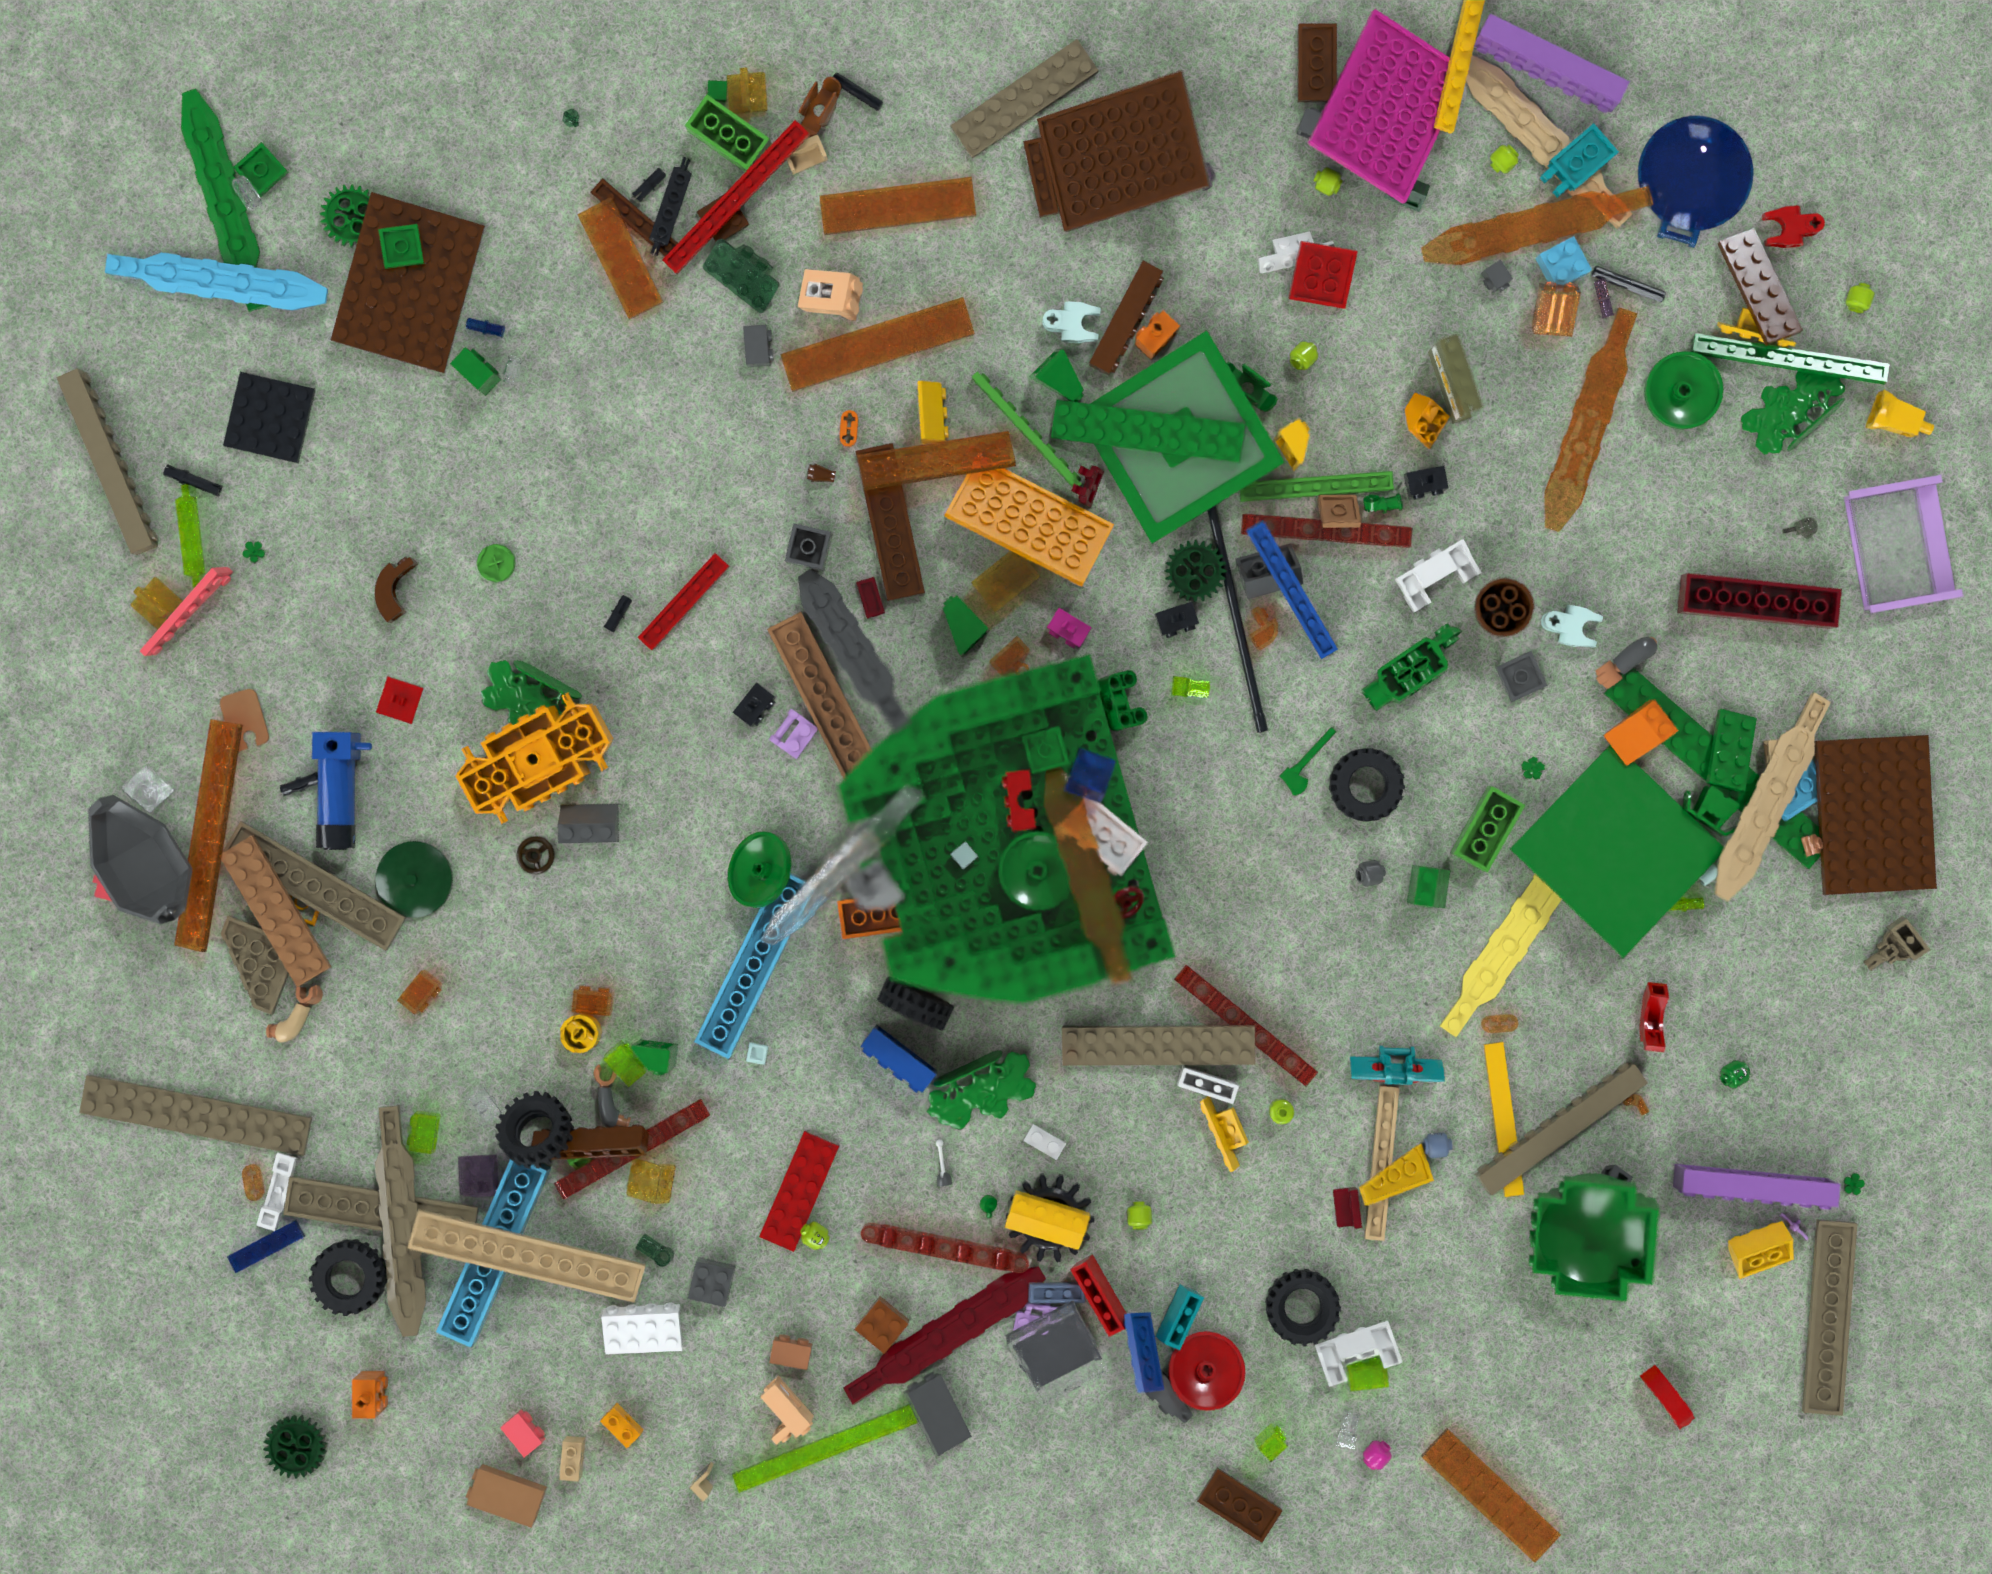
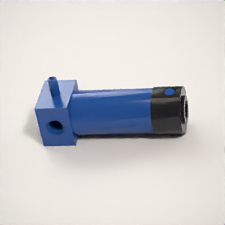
M312 732V759H318L316 848H324V850H348V848H355V760H360L361 750L372 749L370 742H361V733Z

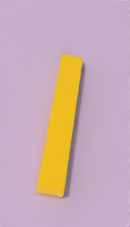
M1504 1042L1483 1045L1498 1153H1504L1509 1150V1145L1517 1141ZM1522 1174L1503 1187L1505 1197L1524 1195Z

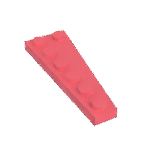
M229 567L211 568L142 647L140 652L144 656L157 655L162 650L161 646L173 638L174 633L186 623L187 619L220 585L225 586L231 580L230 575L233 571Z

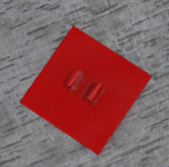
M387 676L376 713L412 724L424 688Z

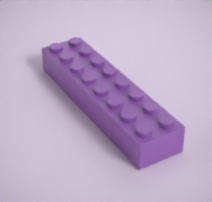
M1489 14L1475 40L1474 46L1477 47L1476 50L1482 54L1489 53L1498 62L1506 61L1511 64L1513 69L1517 71L1522 69L1528 72V75L1533 79L1541 78L1546 81V85L1553 88L1557 86L1563 89V93L1566 95L1578 96L1581 102L1585 104L1592 103L1598 106L1597 109L1604 113H1611L1615 109L1630 81L1492 14Z
M1675 1164L1673 1187L1678 1189V1192L1684 1193V1196L1695 1197L1696 1194H1700L1704 1198L1710 1199L1720 1196L1724 1200L1734 1201L1735 1197L1742 1199L1744 1202H1754V1199L1765 1204H1773V1201L1785 1206H1792L1795 1203L1805 1208H1812V1205L1819 1206L1820 1209L1831 1210V1207H1839L1841 1184L1829 1178Z

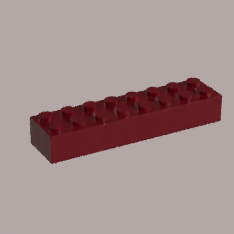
M1686 573L1681 575L1677 613L1833 629L1838 628L1842 589Z

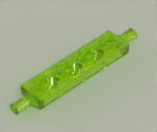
M183 484L180 485L182 496L175 499L184 575L192 577V588H195L200 582L199 576L205 573L197 499L194 496H190L189 485Z

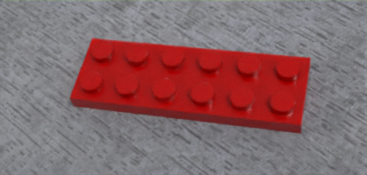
M804 1131L760 1233V1238L790 1251H795L802 1235L800 1231L809 1219L839 1145Z

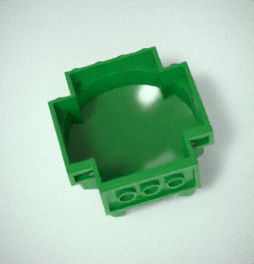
M1595 1173L1576 1176L1563 1175V1181H1559V1188H1552L1548 1193L1538 1192L1537 1198L1533 1200V1210L1535 1212L1531 1211V1227L1533 1230L1529 1232L1530 1247L1533 1248V1255L1529 1254L1528 1266L1532 1267L1533 1273L1554 1275L1551 1276V1288H1554L1555 1295L1627 1302L1629 1283L1653 1285L1660 1211L1656 1198H1649L1641 1193H1637L1635 1182L1621 1181L1608 1175Z

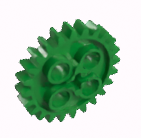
M351 184L350 189L343 185V191L336 187V194L329 192L331 199L324 198L327 205H321L325 212H321L320 216L325 219L320 222L323 225H327L323 228L325 232L331 231L328 235L329 238L336 236L335 243L342 240L343 247L348 242L350 247L353 248L354 243L358 242L360 232L354 231V227L358 224H363V221L358 218L364 219L365 214L359 213V210L362 206L368 205L370 191L366 189L362 192L361 186L355 190L354 185ZM343 200L350 201L348 208L340 207ZM339 210L348 215H352V213L354 212V214L358 218L353 217L352 220H350L347 215L335 213V211ZM342 218L345 220L344 225L336 226L335 221Z

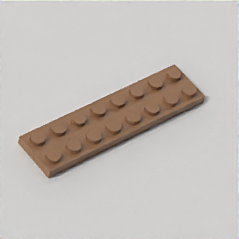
M250 836L220 854L219 857L295 985L300 987L330 969L332 966L256 838Z

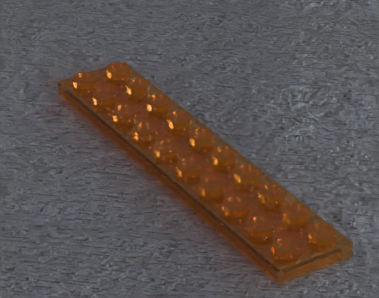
M961 297L780 355L791 390L794 392L975 335L964 298Z

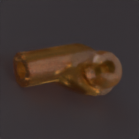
M1632 1094L1623 1101L1625 1106H1636L1641 1115L1649 1112L1644 1099L1640 1095Z

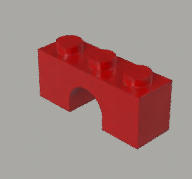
M1029 770L1006 772V776L1002 777L1003 787L1008 789V796H1005L1006 808L1010 807V815H1007L1008 827H1012V831L1036 828L1034 809H1023L1017 803L1018 794L1021 791L1031 789Z

